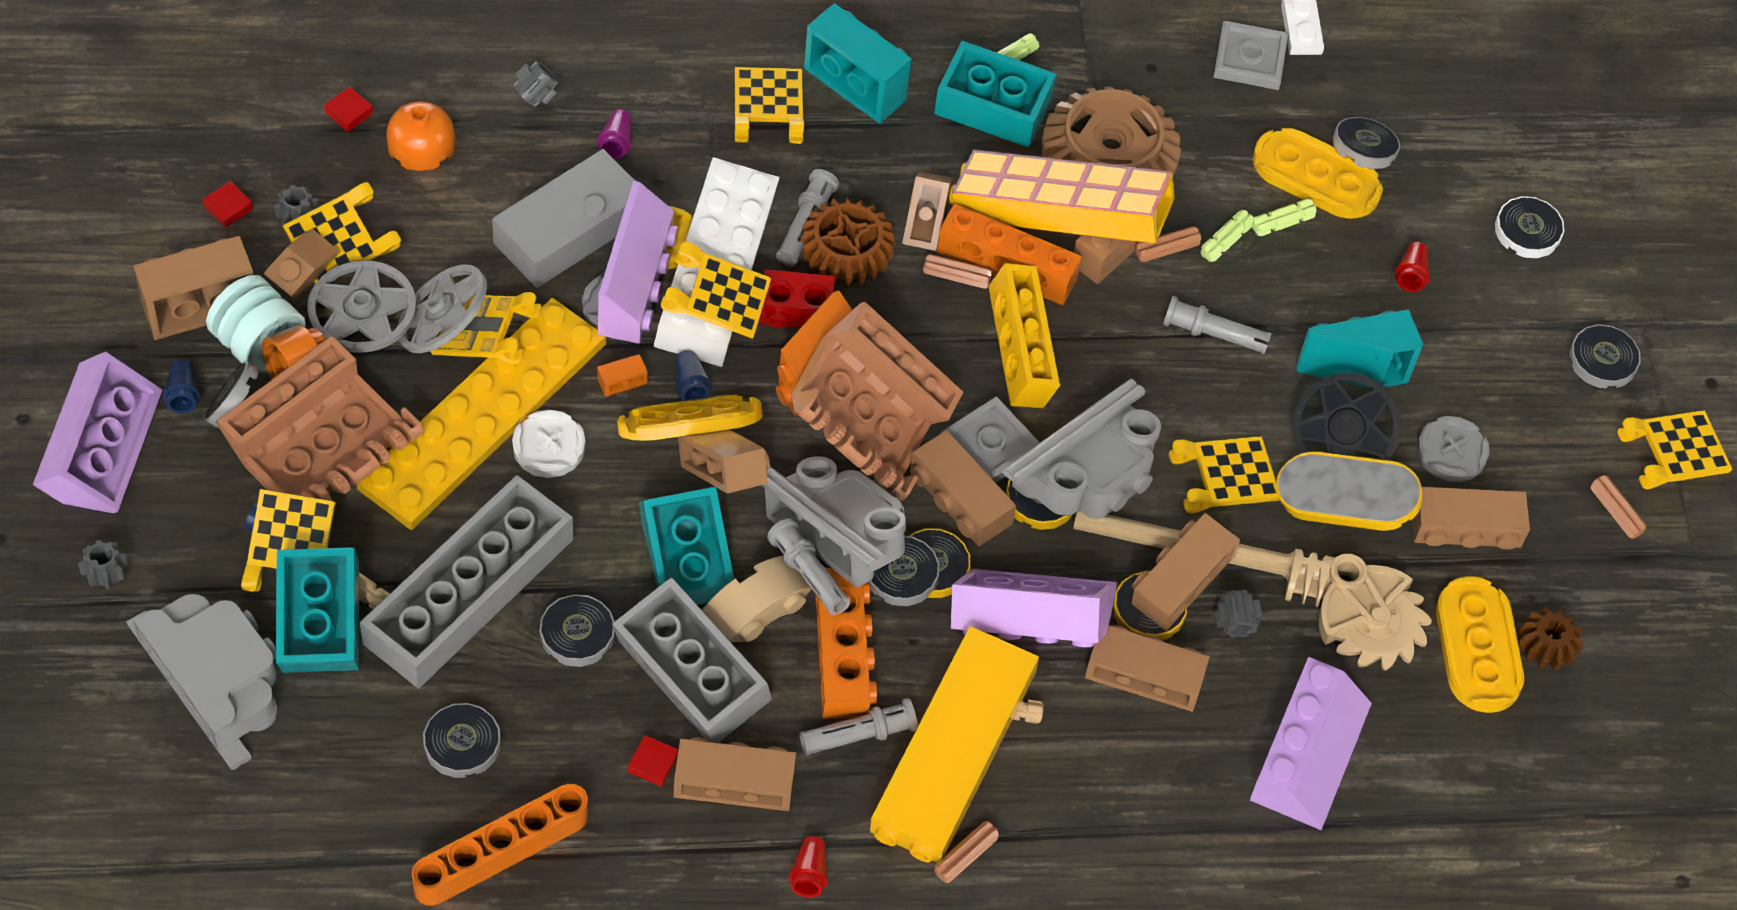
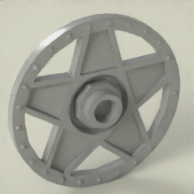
M376 261L349 262L328 271L316 282L308 298V317L312 328L319 330L326 340L333 336L348 352H371L393 344L410 328L416 314L415 292L409 280L392 266ZM356 271L349 286L329 284L342 275ZM378 272L395 279L403 288H380ZM317 301L333 311L324 327L320 325L316 316ZM407 308L402 322L394 331H391L387 316ZM356 331H360L371 341L350 342L341 339Z
M458 265L442 271L425 283L415 293L416 314L410 328L417 327L414 336L410 342L406 332L398 339L399 343L409 352L425 353L437 349L455 338L472 321L484 301L487 291V281L484 274L473 265ZM470 275L455 284L453 277ZM430 293L428 300L420 303ZM475 294L469 308L466 310L464 304ZM407 308L403 310L398 321V325L404 319ZM439 332L443 333L440 336L436 337V335Z

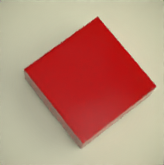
M348 87L324 105V112L349 132L373 114V106L351 87Z
M231 181L202 199L203 207L225 228L253 210L252 201Z
M644 735L628 765V773L663 787L677 761L679 749Z

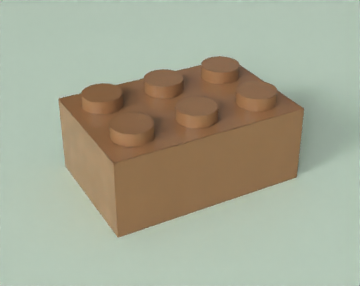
M240 236L220 239L208 245L194 249H184L176 254L158 259H149L143 263L133 265L142 307L154 340L206 326L209 309L216 298L238 279L253 275V270Z

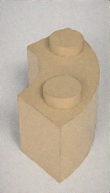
M784 556L774 557L755 565L754 569L757 573L741 583L734 579L720 590L702 609L704 614L730 642H750L754 640L770 622L781 616L795 613L805 604V596L810 592L811 588L797 569L787 566L783 560Z

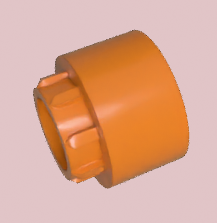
M297 325L264 338L262 341V356L271 380L326 340L323 334L315 328L306 329L302 325Z

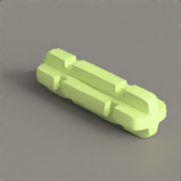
M1029 33L997 53L1021 60L1037 50L1039 42L1032 33Z
M1305 199L1297 202V206L1291 204L1269 212V216L1267 214L1256 216L1252 223V229L1257 236H1264L1271 233V229L1278 231L1300 223L1299 219L1302 222L1312 219L1317 212L1316 206L1311 199Z
M1246 210L1237 212L1233 216L1234 220H1229L1213 235L1214 239L1210 238L1202 245V250L1200 251L1202 257L1206 258L1209 262L1216 261L1222 255L1221 252L1228 250L1242 236L1241 233H1246L1252 227L1254 217L1248 214Z

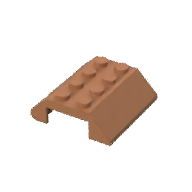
M862 302L822 338L791 396L794 411L803 420L809 422L810 426L815 430L823 428L825 439L829 443L834 444L835 448L854 465L860 467L863 473L866 475L874 473L878 486L885 489L893 497L903 501L910 494L918 479L916 475L903 477L912 461L913 451L919 448L931 424L950 419L963 391L866 302Z
M333 336L329 337L217 420L218 427L244 467L268 491L332 501L329 494L330 491L340 494L347 493L351 490L350 485L356 486L380 467L379 463L384 464L390 460V455L386 448L403 450L408 446L407 442H413L424 434V428L421 423L405 407L401 409L400 416L357 374L356 359Z

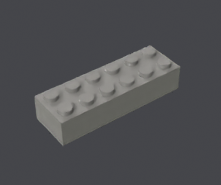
M516 475L360 622L363 645L419 689L573 541V517Z

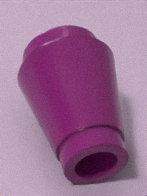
M621 109L612 112L597 138L599 150L604 149L613 159L622 158L631 149V115Z

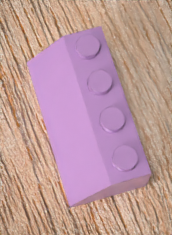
M637 181L632 183L599 290L598 335L640 344L643 330L650 331L654 310H650L651 303H658L662 289V282L658 281L660 274L666 275L668 271L670 254L667 253L668 246H675L678 226L673 225L674 211L642 183Z
M106 351L80 362L33 485L62 504L108 513L118 512L162 389Z
M971 569L952 584L951 629L963 630L965 635L969 627L972 626L983 632L999 633V638L1006 640H1017L1021 636L1035 637V641L1039 643H1056L1058 639L1071 640L1074 646L1092 647L1095 643H1099L1107 634L1117 582Z
M1308 657L1250 798L1252 802L1319 830H1322L1372 704L1344 671Z

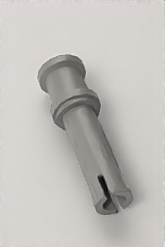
M813 170L809 176L810 184L807 190L801 193L798 198L799 210L789 227L779 251L776 253V258L785 265L794 266L798 262L803 249L801 236L803 235L802 227L805 221H808L811 211L818 212L821 203L828 206L827 202L831 193L836 192L839 187L838 179L826 170Z
M1172 296L1163 322L1164 326L1176 325L1190 330L1191 335L1200 336L1202 332L1265 354L1268 345L1254 341V338L1269 342L1272 333L1208 313L1209 309L1204 305L1195 307L1178 301L1177 296Z
M786 518L777 522L768 533V541L772 546L778 547L784 554L783 560L788 567L797 569L810 588L823 602L830 615H836V611L838 614L844 612L850 604V599L816 558L813 543L803 538L798 531L799 526L794 519Z
M910 698L902 700V704L883 709H880L878 706L872 707L867 715L808 731H801L800 741L804 754L808 756L819 751L872 737L882 741L886 740L889 734L908 729L910 732H915L918 728V722Z

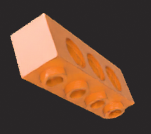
M955 203L940 227L936 252L953 260L989 268L992 270L993 277L997 275L1004 263L1037 266L1043 298L1062 306L1077 281L1082 256Z
M825 568L840 589L850 599L848 608L851 611L842 612L841 614H838L836 611V615H830L823 602L815 594L822 719H853L867 715L870 704L877 703L876 681H869V670H874L875 664L874 648L867 647L866 637H872V615L865 614L864 604L870 603V585L867 582L859 587H855L834 569ZM840 640H849V641L853 642L854 644H852V645H843V644L839 643L838 641H840ZM850 673L853 674L855 678L846 679L843 678L841 674Z

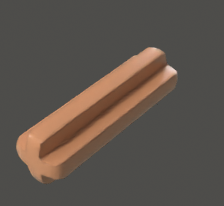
M1192 226L1161 235L1156 243L1138 242L1135 254L1140 262H1146L1200 245L1201 234L1197 227Z
M933 254L927 255L923 266L925 274L984 289L988 288L992 277V270L989 268Z
M1603 475L1593 481L1590 486L1591 490L1626 535L1631 539L1640 536L1647 528L1645 522L1611 479Z
M988 821L982 822L935 865L934 872L937 877L944 883H950L997 841L999 835L997 828Z

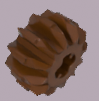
M1545 606L1539 613L1534 611L1530 613L1525 623L1520 627L1519 637L1521 640L1519 642V650L1528 651L1526 656L1527 662L1534 659L1539 661L1540 670L1545 668L1547 664H1550L1556 672L1563 664L1566 666L1572 664L1576 654L1580 653L1583 647V641L1580 639L1583 628L1573 626L1575 616L1565 618L1562 616L1561 608L1553 614Z

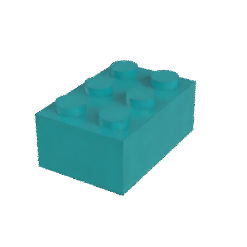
M835 3L807 26L804 69L879 124L906 102L912 58L904 50L896 48L882 38L876 30L868 28L857 20L851 12L843 10Z
M961 41L938 87L934 114L1029 148L1052 100L1056 73Z
M355 548L277 550L276 664L282 673L359 670V558Z

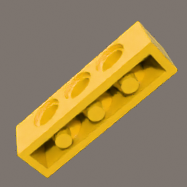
M1004 263L988 287L1010 405L1044 408L1060 387L1037 266Z

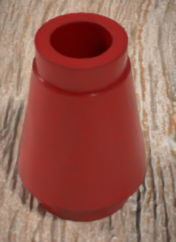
M1414 242L1408 246L1404 257L1395 271V278L1399 287L1407 292L1422 290L1430 279L1428 247L1420 242Z
M809 836L803 839L788 877L792 891L802 897H817L822 893V889L827 886L826 843L819 837Z

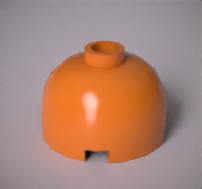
M425 101L409 102L401 106L389 120L386 131L388 152L392 159L394 156L395 159L400 161L402 167L415 171L433 170L439 167L440 162L445 160L447 156L449 160L453 155L456 146L454 126L451 118L441 107Z

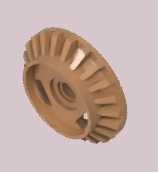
M1105 87L1104 90L1096 91L1095 88L1086 89L1085 94L1074 93L1069 95L1068 101L1058 103L1055 111L1049 114L1043 131L1042 152L1044 158L1172 171V176H1174L1181 154L1180 136L1174 130L1175 123L1172 118L1164 116L1165 110L1161 106L1153 107L1150 104V98L1144 95L1140 97L1127 89L1123 91L1113 89V87ZM1092 115L1080 134L1071 130L1073 125L1081 118ZM1134 119L1145 126L1151 136L1147 137ZM1114 139L1121 146L1116 149H1110L1103 144V141Z

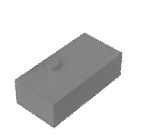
M602 149L492 218L493 243L538 288L616 238L631 186L635 180Z
M672 577L612 624L621 645L699 733L712 743L722 741L772 700L768 683Z

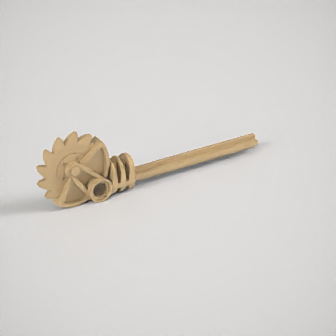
M1080 510L1076 513L1073 527L1076 530L1162 549L1168 545L1173 548L1180 540L1179 534L1181 533L1180 530L1112 515L1094 519L1086 516ZM1243 544L1238 545L1236 556L1229 562V564L1283 575L1288 581L1285 593L1286 601H1291L1293 593L1301 594V604H1304L1306 597L1310 596L1315 597V607H1318L1320 599H1323L1318 621L1324 644L1326 645L1336 640L1342 642L1338 645L1336 652L1347 656L1360 655L1357 662L1359 667L1369 666L1380 659L1381 667L1386 671L1393 666L1398 655L1401 656L1404 662L1410 663L1414 656V643L1421 647H1425L1427 644V637L1421 626L1430 625L1431 618L1423 610L1416 607L1422 604L1424 598L1417 593L1407 591L1413 579L1399 570L1380 565L1366 566L1360 557L1353 554H1342L1337 557L1325 555L1323 560L1320 561L1318 560L1317 553L1312 552L1309 558H1306L1301 549L1295 548V551L1292 553L1284 554ZM1339 576H1348L1353 581H1345L1341 579Z

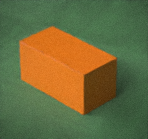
M640 354L597 367V379L605 397L647 384L648 372Z

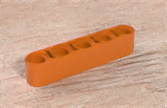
M576 784L562 785L421 858L412 868V883L416 899L424 905L434 906L579 831L588 821V797L586 791ZM572 804L578 806L579 809L567 812L562 810V807ZM534 822L545 825L539 830H531L527 827ZM500 840H504L510 843V845H508L505 848H496L492 846V844ZM462 859H472L475 861L474 864L468 867L457 865ZM428 877H436L440 880L431 886L421 883Z

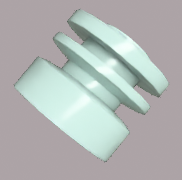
M260 275L243 277L228 286L216 298L209 309L206 319L207 329L224 346L231 348V353L241 363L249 361L259 368V372L267 370L262 356V341L264 338L297 325L306 327L305 318L285 299H281V295Z

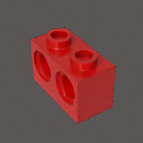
M764 269V275L770 277L771 281L760 314L759 324L770 325L775 328H801L829 296L834 293L835 276Z

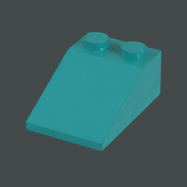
M716 487L644 500L638 503L645 541L657 587L672 577L694 603L698 605L708 603L720 590L734 580Z

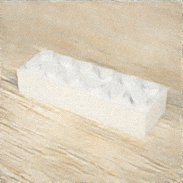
M713 157L686 241L695 244L704 253L752 271L779 177ZM678 265L671 287L681 290L690 298L699 268ZM663 310L654 347L676 354L683 351H693L697 355L698 360L722 367L733 331L685 313H671Z

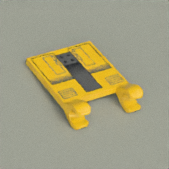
M525 292L516 297L485 295L479 311L465 329L448 343L430 352L432 355L498 358L517 364L521 362L524 351L517 349L519 345L517 339H504L512 316L515 312L529 318H536L542 306L539 303L535 304L537 298L532 292ZM475 295L464 304L466 310L469 308ZM439 332L436 335V337L440 336L443 333Z

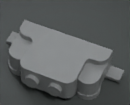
M1129 379L1003 469L1002 473L1013 481L1012 487L1028 498H1036L1056 514L1071 515L1080 510L1090 518H1103L1112 511H1119L1130 497L1136 493H1143L1150 486L1153 477L1149 475L1154 459L1153 450L1156 440L1160 435L1161 423L1153 413L1135 409L1131 406L1132 403L1145 395V389L1141 385H1137L1133 379Z
M810 457L802 460L797 465L796 473L786 478L771 466L767 471L768 484L761 485L765 488L767 518L775 524L786 518L794 519L799 526L798 531L803 538L810 540L815 546V555L855 587H859L872 580L875 570L900 558L904 554V532L906 530L904 506L897 497H893L878 486L874 480H870L864 474L855 470H846L837 474L836 464L826 457Z
M189 594L160 610H145L126 621L130 630L229 768L234 770L241 764L248 762L251 759V755L239 738L250 731H261L270 727L276 720L278 713L277 704L271 686L276 681L274 664L276 648L268 637L263 640L257 633L259 628L252 614L248 610L242 612L232 601H219L210 606L207 599L203 596Z

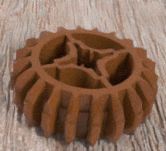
M847 197L844 203L839 204L833 198L830 207L821 203L818 212L811 211L808 221H805L802 227L803 235L801 236V242L803 244L802 255L804 261H809L811 271L819 270V275L835 276L834 284L841 279L845 280L847 286L850 285L852 280H857L862 285L866 280V276L875 280L878 271L884 272L888 262L893 257L895 237L892 234L893 228L891 223L886 222L884 212L876 213L874 204L867 208L863 207L862 199L857 204H852Z

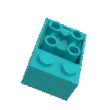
M1409 309L1397 312L1392 310L1385 311L1379 315L1365 318L1353 317L1347 321L1333 324L1321 323L1308 328L1295 368L1299 373L1322 378L1338 373L1361 374L1374 379L1385 388L1406 384L1409 382L1423 342ZM1342 381V382H1344V383H1349V384H1353V385H1357V386H1362V387H1366V388H1371V387H1368V386L1363 385V384L1358 383V382H1345V381Z

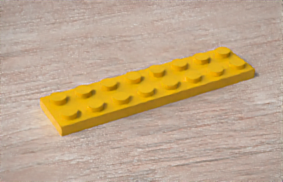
M551 298L541 308L536 318H530L509 337L517 339L519 342L517 349L524 351L521 362L514 364L498 358H487L420 421L424 428V434L413 442H407L408 446L403 450L391 448L388 451L390 460L384 464L379 463L380 467L356 485L357 490L412 531L514 433L515 428L520 422L522 424L523 421L528 419L530 414L536 412L606 345V336L598 335L596 328L554 298Z

